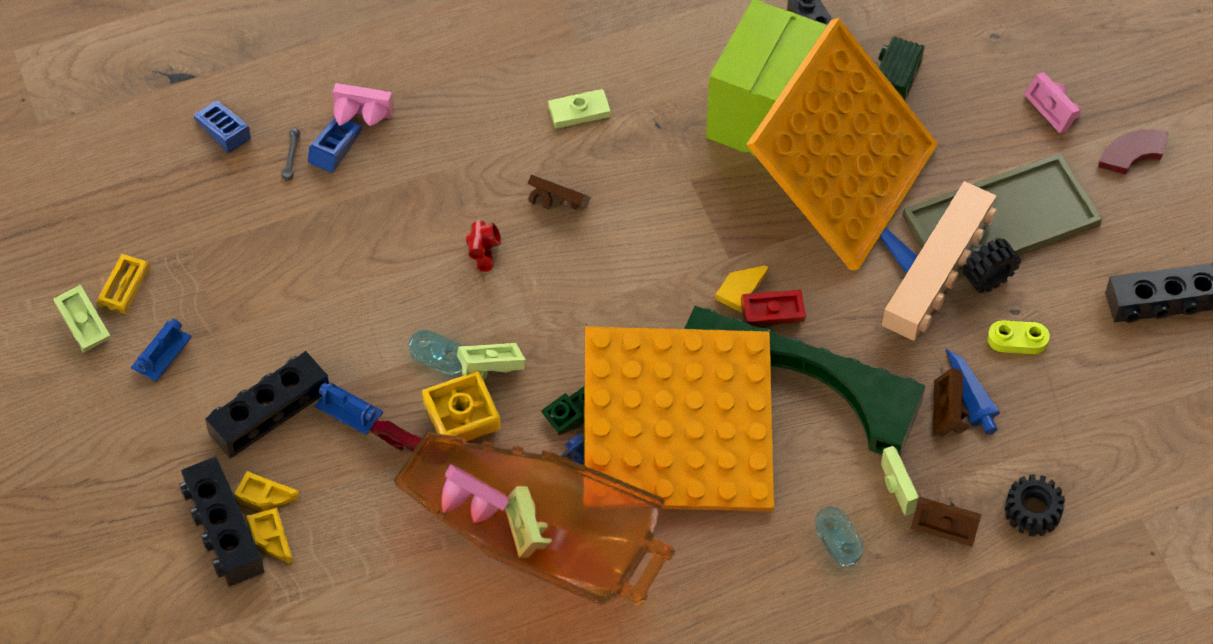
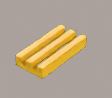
M121 254L96 300L98 307L104 308V306H108L109 310L115 311L117 309L121 314L126 315L150 269L149 262ZM127 263H129L130 266L125 276L122 277L113 298L109 299Z

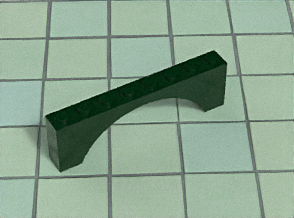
M694 306L684 329L769 332L770 367L797 371L826 384L837 392L858 416L864 428L870 451L883 455V449L894 446L899 456L901 455L922 404L926 385L920 384L912 378H903L891 374L883 368H874L862 364L854 358H845L833 354L828 349L804 344L799 339L778 335L770 329L752 326L741 319L726 317L712 309Z

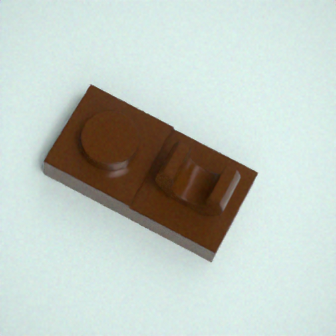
M532 174L527 183L536 188L530 193L528 201L535 204L537 197L543 195L545 197L543 208L546 209L552 206L553 198L551 194L562 199L561 205L577 210L578 205L587 208L591 197Z
M951 368L934 380V434L944 436L951 430L961 434L969 429V425L961 421L969 415V411L961 407L964 391L963 371Z
M920 497L911 529L972 547L982 514Z

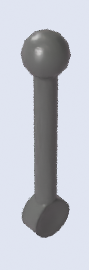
M292 128L289 132L291 142L286 168L281 172L282 178L286 181L291 180L294 176L291 168L296 141L301 134L297 128Z

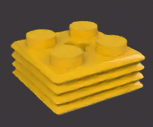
M479 371L422 390L423 403L444 449L501 429L500 416Z

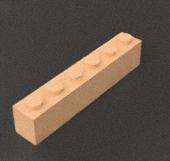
M963 182L886 306L882 321L883 327L912 341H915L920 331L923 333L927 331L932 320V316H930L934 309L938 311L941 308L946 296L943 293L946 288L952 289L958 278V268L967 264L966 260L970 258L972 253L970 251L972 245H979L985 230H983L985 224L991 225L997 213V209L994 208L996 195L968 182Z

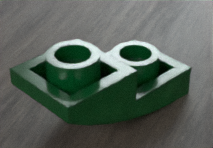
M584 386L570 397L566 393L541 410L558 435L567 433L584 424Z

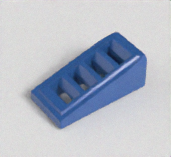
M218 100L194 114V119L227 153H230L251 139L249 127ZM215 111H217L216 114L212 115V116L209 117L208 119L206 118V117L209 116L210 114H212V113H214ZM221 116L223 117L221 120L217 121L216 123H214V124L212 123L213 121L217 120V119L220 118ZM227 122L229 123V124H227L226 126H224L223 128L219 129V127H221V126L224 125L225 123H227ZM232 128L234 129V130H232L231 132H229L228 134H226V132L229 131L230 129H232Z
M334 118L309 146L308 162L332 173L362 130V125L348 121L340 126ZM337 129H339V130H341V131H344V132H346V133H348V134H344V133H342V132H339V131H337Z

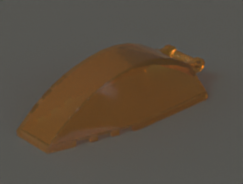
M426 432L394 479L395 485L421 507L488 557L600 605L615 597H622L636 605H643L647 599L646 592L665 561L671 560L675 553L670 545L654 538L664 505L663 498L552 452L542 451L540 455L524 452L523 447L513 446L512 450L495 447L493 442L484 441L483 445L465 442V439L462 437ZM450 464L504 493L507 497L517 486H528L531 499L535 503L537 523L544 522L548 525L547 529L540 533L541 537L552 539L548 547L536 549L529 558H519L506 510L498 509L487 520L475 523L471 516V502L474 494H471L455 510L444 513L441 497L447 481L445 473ZM646 552L653 554L654 556L636 585L628 584Z

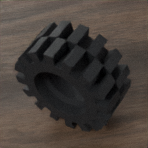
M998 238L995 242L991 240L987 246L982 245L980 247L981 250L978 252L974 251L972 253L973 257L966 260L967 264L963 265L964 275L980 293H984L985 290L989 292L993 287L995 289L1000 287L999 284L1002 282L1006 283L1008 281L1007 278L1009 276L1012 277L1015 274L1014 270H1018L1020 267L1021 259L1004 238L1002 240Z
M1035 474L1029 476L1028 481L1023 476L1019 479L1018 483L1015 481L1011 489H1009L1005 503V510H1007L1005 516L1007 520L1011 519L1010 525L1013 528L1017 525L1020 526L1018 532L1022 534L1027 529L1030 530L1029 536H1034L1036 531L1039 532V536H1043L1046 530L1050 533L1054 530L1055 525L1058 526L1065 507V497L1061 496L1062 489L1060 486L1054 489L1056 482L1052 479L1049 483L1045 482L1046 476L1041 475L1040 480H1036ZM1026 498H1037L1046 504L1047 509L1043 513H1032L1024 508L1023 501Z

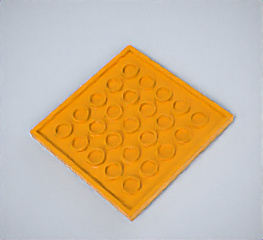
M837 18L829 22L746 145L850 270H859L938 143L841 19Z
M585 326L584 507L773 512L774 478L770 333L765 331Z

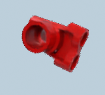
M476 221L471 225V233L466 234V242L469 247L468 255L477 261V269L479 271L488 272L493 269L491 248L501 245V235L495 223L486 225L484 221Z

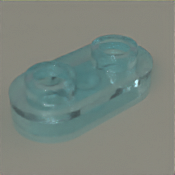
M428 330L418 331L412 335L409 341L410 354L415 360L446 374H456L462 371L463 366L457 357L458 347H462L461 344ZM421 342H429L426 345L420 344ZM448 353H454V354H456V355L453 356V357H448V356H447Z
M836 507L821 509L815 518V531L832 558L844 566H851L859 562L863 553V541L845 513ZM832 524L836 528L828 529L825 525ZM849 549L852 553L844 554L841 550Z

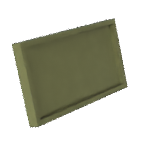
M1061 153L972 184L996 195L994 208L997 209L991 225L985 224L983 227L985 231L979 245H972L970 249L972 253L981 250L980 247L982 245L987 246L991 240L995 242L998 238H1001V240L1004 238L1015 252L1021 255L1098 227L1102 222L1101 216ZM958 190L904 208L903 217L921 248L924 247ZM962 266L957 270L959 273L958 277L964 276Z

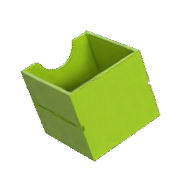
M752 0L709 76L706 138L745 153L746 151L750 152L751 155L755 156L746 144L827 25L762 1Z

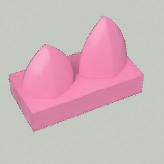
M1045 72L1038 73L1024 95L1059 133L1067 132L1073 121L1080 116L1081 106L1072 102L1065 95L1067 86L1053 82Z
M335 83L333 89L334 117L340 126L350 121L356 114L363 115L365 122L369 126L380 122L383 118L391 119L393 113L392 92Z
M450 464L445 473L447 481L441 497L444 513L455 510L471 494H474L471 502V516L473 522L477 523L487 520L498 509L504 511L510 500L504 493Z

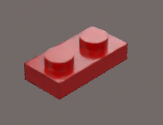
M801 290L742 294L740 299L744 322L752 326L804 322L806 319Z

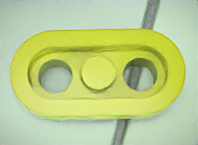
M1000 320L990 326L987 341L990 347L998 352L1039 354L1047 348L1050 334L1048 329L1040 323ZM1000 332H1007L1008 335H1002ZM1030 334H1036L1038 337H1033Z

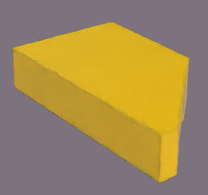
M763 265L730 272L715 294V300L742 312L740 300L742 294L755 293L768 274L769 267Z
M246 471L234 493V497L237 503L263 512L299 499L300 494L296 489Z
M273 508L246 516L257 549L284 562L292 563V555L278 509Z

